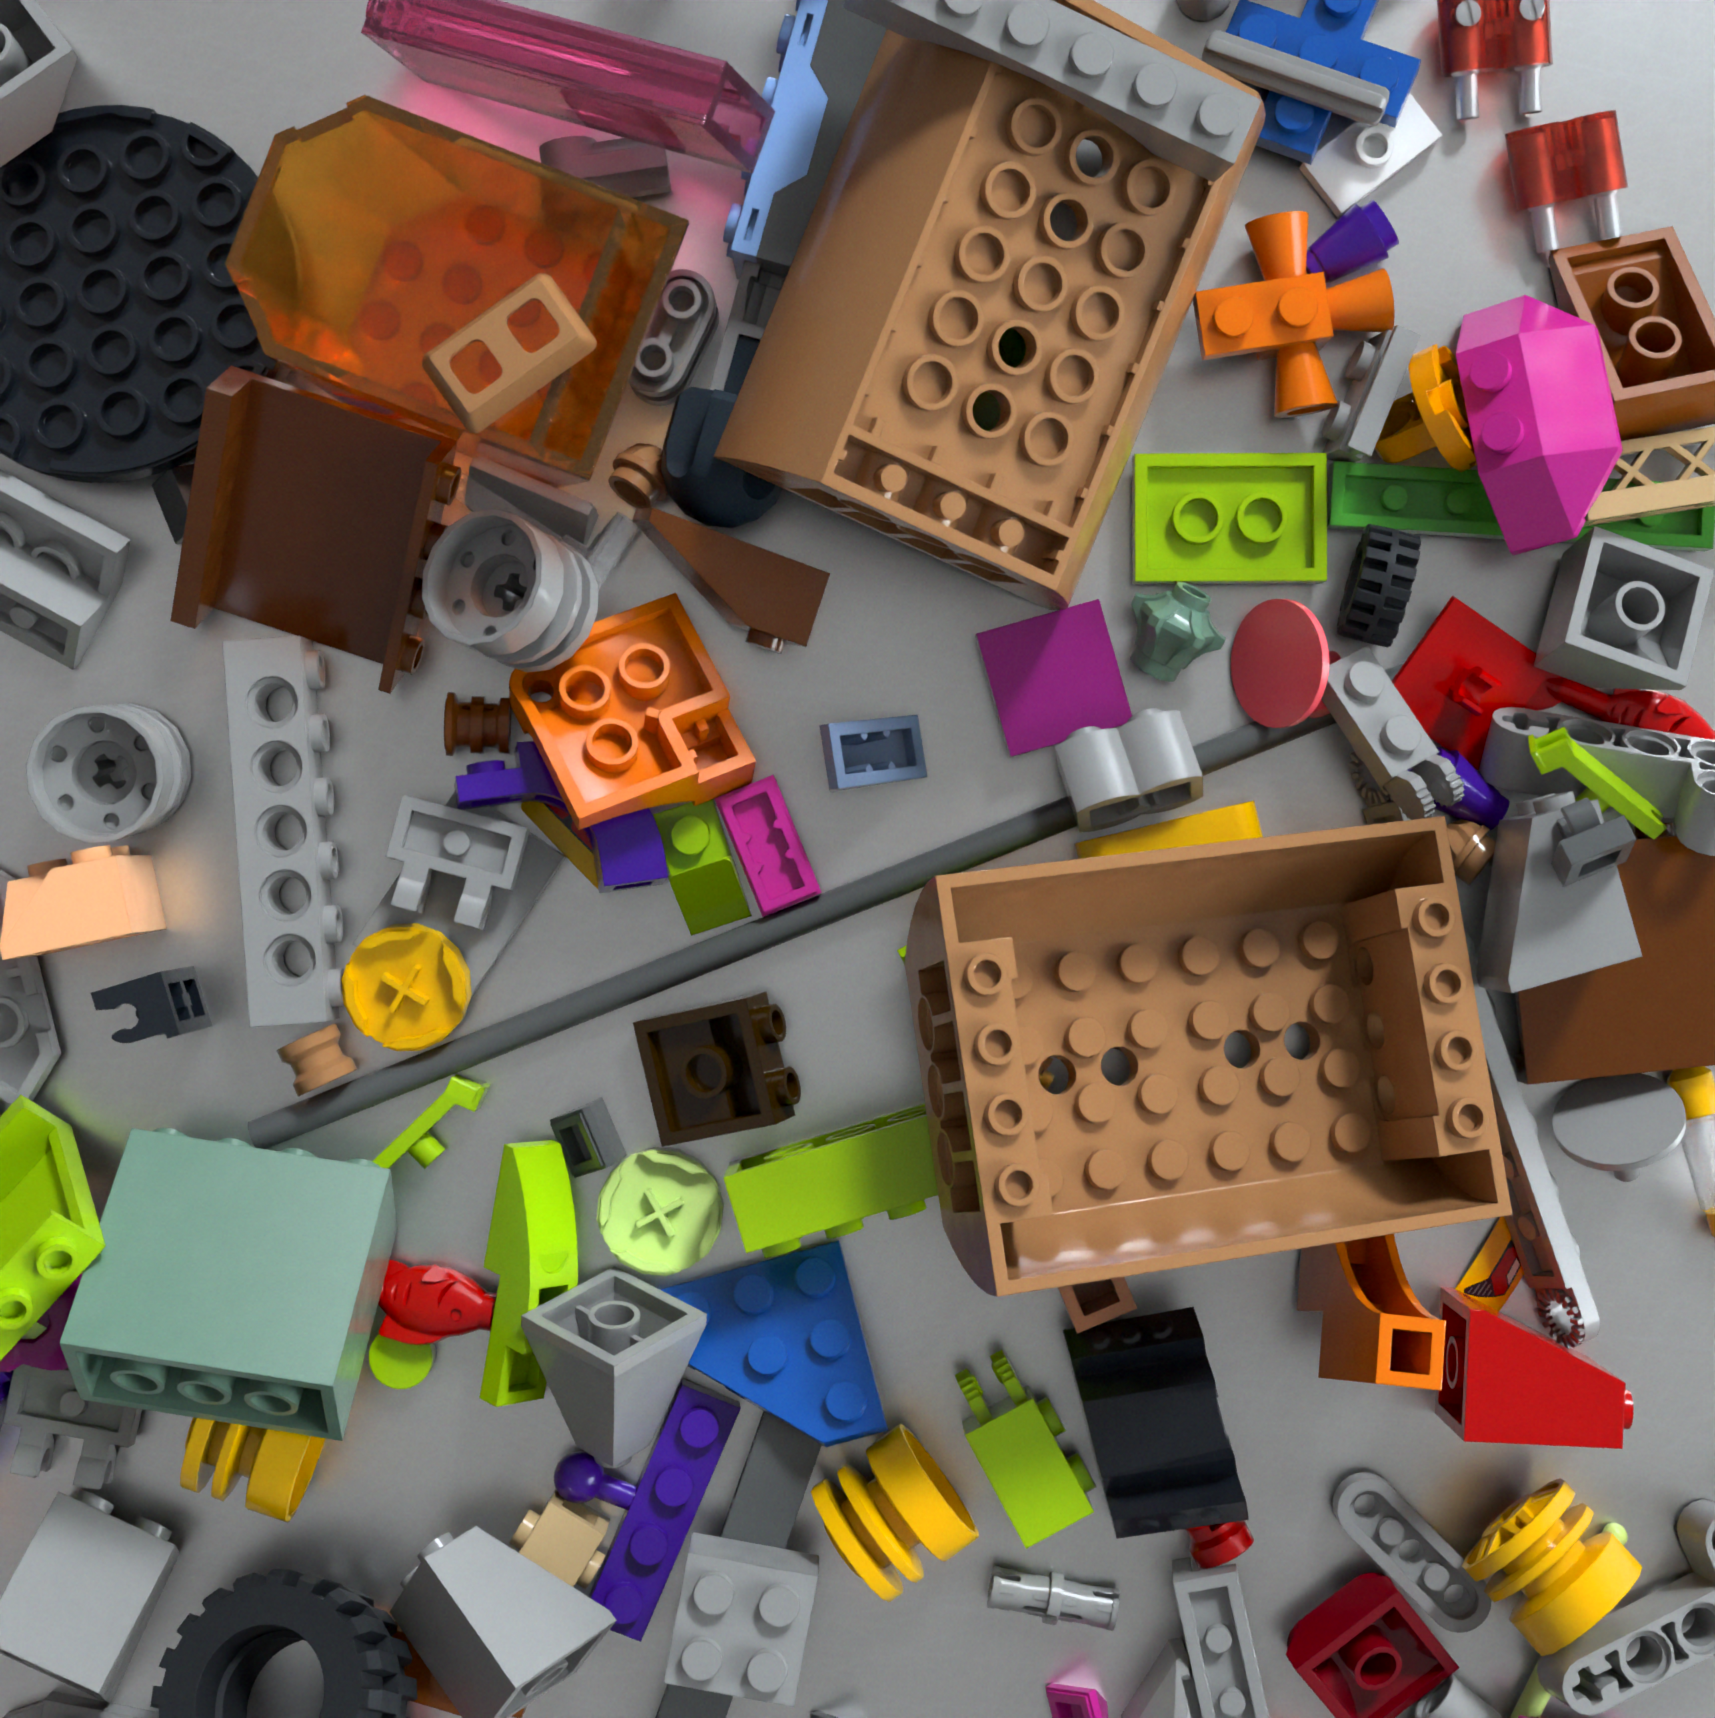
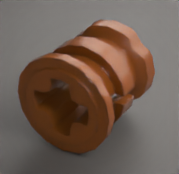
M448 692L444 710V747L446 756H453L457 747H470V753L484 754L485 747L497 748L499 753L510 754L512 708L509 698H500L498 703H486L485 696H472L471 702H459L455 692Z

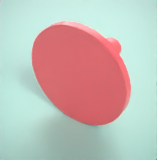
M1290 599L1267 600L1255 606L1246 615L1235 635L1231 651V677L1234 691L1241 706L1254 721L1271 728L1292 727L1303 722L1309 716L1310 718H1319L1330 714L1321 699L1328 681L1329 665L1340 660L1341 657L1336 651H1329L1326 636L1320 622L1305 605Z

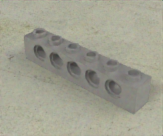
M300 635L222 641L249 1028L329 1022L340 1018L339 1007H344L342 992L344 969H336L334 943L342 942L343 918L340 906L331 904L330 880L337 879L338 851L334 841H327L325 816H331L334 812V791L331 779L329 777L323 778L321 762V752L329 751L330 732L326 715L318 714L316 689L324 688L325 686L324 658L321 650L313 649L312 640ZM285 687L292 696V709L287 717L274 722L267 714L266 700L274 689ZM283 750H288L296 759L297 771L289 783L281 786L272 778L270 764L276 754ZM290 813L300 822L302 833L299 842L287 850L277 842L275 826L283 815ZM290 877L298 879L306 891L305 903L296 913L286 910L279 899L280 887ZM292 941L302 943L310 953L311 962L309 969L302 976L292 974L284 964V951Z

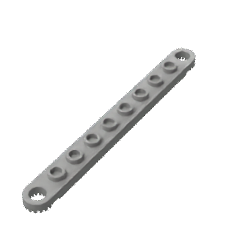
M1353 748L1354 752L1350 754V758L1353 761L1349 762V768L1355 770L1354 773H1351L1352 779H1358L1359 782L1355 784L1357 790H1362L1361 796L1367 804V808L1363 809L1367 824L1411 820L1407 819L1404 813L1402 814V809L1396 805L1384 786L1379 787ZM1464 929L1513 1214L1504 1216L1528 1287H1533L1536 1290L1539 1299L1537 1306L1542 1309L1538 1311L1539 1317L1546 1318V1321L1542 1323L1544 1329L1550 1326L1551 1330L1548 1334L1551 1338L1557 1337L1556 1342L1561 1345L1564 1344L1568 1349L1573 1348L1598 1335L1600 1330L1599 1314L1579 1259L1580 1249L1578 1242L1569 1230L1558 1199L1559 1188L1557 1182L1548 1170L1537 1138V1124L1532 1114L1527 1110L1516 1078L1517 1068L1515 1061L1506 1049L1496 1021L1494 1001L1485 988L1479 987L1476 977L1477 963L1474 957V943L1469 933Z

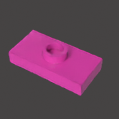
M774 775L715 798L762 917L822 893Z

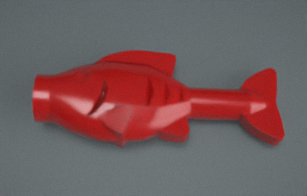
M1549 672L1524 706L1525 709L1538 711L1552 708L1561 702L1598 717L1603 722L1715 740V730L1686 701L1657 690L1613 688L1612 694H1607Z
M389 1260L378 1306L386 1313L379 1329V1334L406 1344L422 1346L435 1344L448 1337L460 1336L477 1330L491 1332L497 1293L488 1292L475 1280L453 1268L436 1264L408 1267L404 1263Z

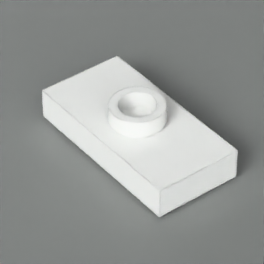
M1409 93L1395 128L1382 123L1371 126L1356 121L1317 151L1311 165L1303 162L1299 169L1334 215L1339 218L1355 203L1360 202L1434 145L1442 137V134Z

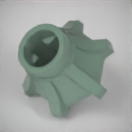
M1177 582L1173 591H1165L1160 594L1144 595L1136 592L1131 602L1137 620V632L1134 641L1136 647L1130 656V660L1147 674L1160 680L1174 682L1181 669H1186L1194 659L1204 653L1220 650L1226 637L1213 625L1210 612L1207 610L1211 602L1210 596L1197 587L1185 582Z

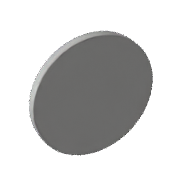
M1636 1073L1587 1078L1577 1083L1565 1092L1557 1102L1552 1115V1126L1558 1146L1571 1159L1590 1168L1613 1171L1615 1178L1619 1181L1630 1182L1637 1179L1640 1175L1639 1168L1663 1159L1677 1147L1685 1133L1686 1113L1683 1101L1671 1086L1650 1075Z

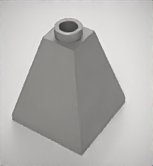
M615 1266L521 1315V1327L576 1446L594 1456L595 1462L606 1468H619L627 1465L632 1460L633 1455L650 1445L706 1327L707 1321L706 1313Z

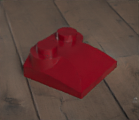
M1374 1572L1362 1574L1354 1578L1299 1620L1289 1633L1287 1652L1285 1654L1297 1673L1335 1718H1395L1459 1669L1457 1663L1404 1598L1393 1581L1384 1574Z

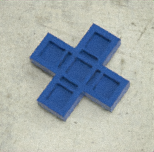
M1239 0L1226 30V33L1386 87L1390 91L1389 102L1379 123L1394 128L1398 123L1421 63V59L1363 40L1379 0H1307L1300 18L1248 0ZM1270 91L1264 104L1266 113L1264 126L1256 146L1311 165L1333 112Z

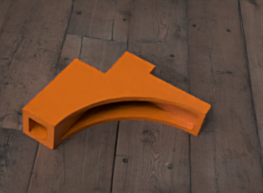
M1394 1234L1301 1248L1297 1311L1323 1313L1318 1378L1442 1391L1446 1320H1440L1431 1315L1413 1293L1400 1262Z

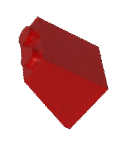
M1441 1287L1439 1319L1446 1320L1442 1391L1436 1390L1435 1414L1464 1442L1623 1449L1624 1429L1631 1428L1634 1415L1633 1398L1631 1392L1626 1389L1624 1381L1582 1353L1572 1348H1566L1564 1344H1559L1556 1340L1455 1288Z

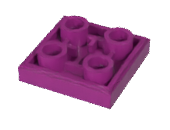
M1099 599L975 634L1009 757L1062 743L1069 734L1080 728L1089 726L1101 729L1116 728L1127 723L1128 719L1132 716Z

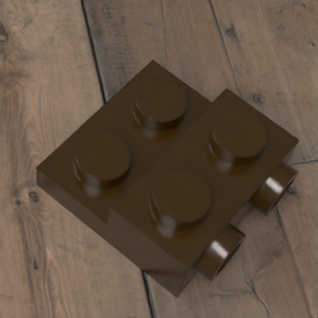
M766 991L633 1022L662 1147L776 1125L795 1116L793 1105L798 1104L800 1101V1082L796 1071L792 1067H784L778 1042H782L785 1039L786 1022L780 1007L777 1004L769 1005Z

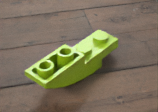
M553 1140L504 1144L483 1266L500 1275L479 1396L480 1399L495 1407L544 1398L547 1381L521 1327V1315L569 1291L578 1284L577 1233L570 1180L561 1144Z

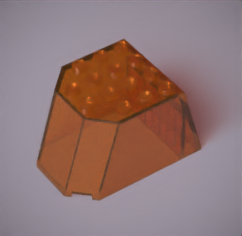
M367 95L347 102V108L298 130L293 126L275 134L225 262L231 279L237 286L252 319L264 353L330 394L337 395L352 406L457 440L456 452L472 458L481 456L555 488L590 481L686 234L689 220ZM546 273L553 278L591 331L597 342L596 348L479 433H470L424 371L422 358L428 351L534 275ZM539 301L529 302L508 319V328L527 352L533 353L556 338L559 333L558 324ZM474 342L452 358L450 364L452 371L465 389L473 394L481 392L502 374L501 365L482 342Z

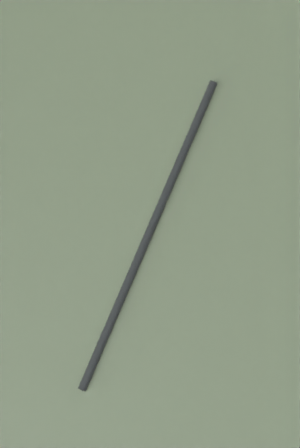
M1405 662L1384 670L1391 681ZM1331 713L1319 718H1310L1309 716L1303 722L1286 728L1266 727L1254 721L1192 747L1204 776L1337 722ZM1068 796L249 1121L248 1131L251 1140L256 1148H270L923 888L934 876L961 873L1077 826Z

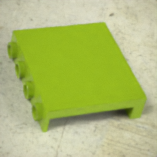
M21 1094L0 1116V1361L106 1247L72 1126Z

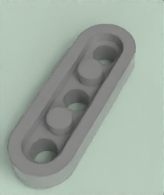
M1360 1472L1348 1476L1339 1484L1333 1497V1511L1342 1528L1439 1626L1451 1632L1463 1633L1477 1628L1485 1621L1490 1612L1492 1602L1484 1592L1487 1585L1483 1579L1477 1582L1472 1579L1462 1567L1465 1559L1385 1479L1373 1473ZM1365 1494L1374 1496V1506L1370 1511L1366 1513L1355 1512L1354 1504L1358 1497ZM1410 1539L1417 1540L1419 1542V1549L1414 1556L1403 1558L1399 1555V1549L1403 1542ZM1455 1584L1463 1586V1595L1458 1601L1451 1603L1444 1601V1593L1448 1587Z

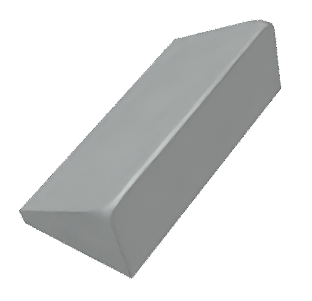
M479 455L477 458L473 457L471 461L466 493V506L470 511L477 512L497 509L517 515L538 527L543 533L552 535L560 542L570 545L578 553L582 554L599 517L592 503Z

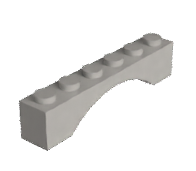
M845 0L843 5L844 9L904 37L963 51L1037 80L1105 117L1135 138L1154 155L1212 182L1219 179L1235 164L1262 101L1053 0Z

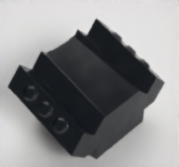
M1194 1307L1104 1322L1080 1333H1077L1075 1328L1063 1330L1077 1394L1116 1538L1249 1520L1246 1499L1237 1474L1235 1456L1229 1436L1225 1431L1217 1400L1218 1393L1215 1379L1206 1355L1204 1336Z

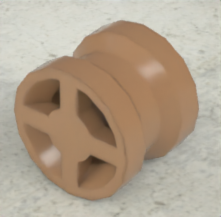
M336 1023L276 1050L281 1061L291 1065L296 1076L293 1087L298 1097L357 1070L353 1059L343 1055L338 1042L341 1033Z

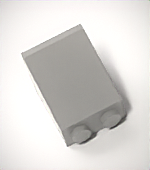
M1573 791L1556 795L1555 793H1550L1518 802L1516 807L1519 815L1499 820L1476 971L1478 984L1481 988L1515 993L1642 957L1617 866L1563 887L1551 864L1559 841L1563 840L1556 822L1564 817L1561 812L1562 807L1577 802L1575 801ZM1598 799L1590 800L1599 817L1600 824H1603L1604 819Z
M80 1489L75 1499L58 1491L0 1598V1654L110 1704L180 1553L176 1545L168 1542L172 1531L141 1516H137L133 1525L110 1515L114 1508L112 1503L88 1491Z
M477 1526L455 1539L449 1532L445 1533L423 1548L417 1556L421 1562L420 1565L400 1582L404 1590L390 1610V1614L462 1718L511 1717L574 1674L617 1621L610 1610Z

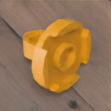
M1434 344L1412 355L1408 368L1413 392L1394 400L1374 449L1381 460L1387 463H1397L1437 446L1451 467L1459 472H1463L1477 465L1457 359L1446 346L1438 348L1437 344Z

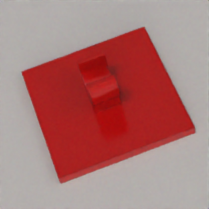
M1452 596L1397 672L1392 683L1429 738L1449 751L1457 750L1474 768L1479 770L1494 711L1505 707L1524 708L1549 672L1534 667L1535 652Z

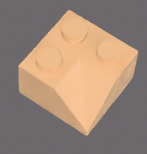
M110 845L71 852V865H67L66 858L28 865V878L13 880L7 883L0 940L2 960L47 955L166 930L167 926L152 855H130L129 845L112 848Z

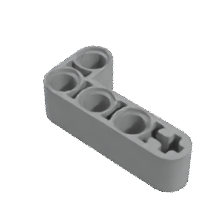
M1505 707L1494 711L1478 770L1487 783L1497 788L1539 796L1573 791L1574 798H1576L1587 786L1563 767L1541 775L1530 754L1528 742L1529 735L1533 734L1535 739L1565 727L1573 741L1651 803L1664 817L1673 818L1676 835L1682 844L1698 853L1715 856V740L1524 708Z
M1704 1499L1694 1501L1683 1509L1678 1518L1677 1533L1679 1541L1693 1572L1603 1617L1592 1628L1555 1653L1540 1656L1537 1673L1539 1682L1546 1692L1576 1712L1593 1716L1603 1713L1715 1655V1546L1713 1547L1712 1534L1715 1530L1714 1501ZM1694 1609V1622L1691 1628L1683 1633V1619L1689 1611ZM1639 1637V1651L1635 1657L1626 1661V1650L1630 1642Z

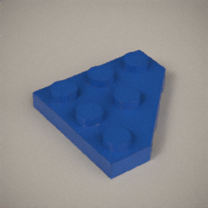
M839 1240L661 1289L663 1292L707 1314L706 1327L691 1356L688 1367L708 1376L725 1386L727 1390L766 1413L781 1419L826 1448L888 1431Z

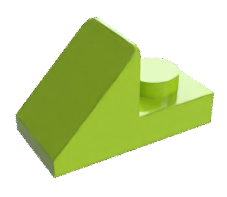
M714 799L697 806L690 802L653 814L661 835L665 859L670 872L668 879L691 936L752 916Z

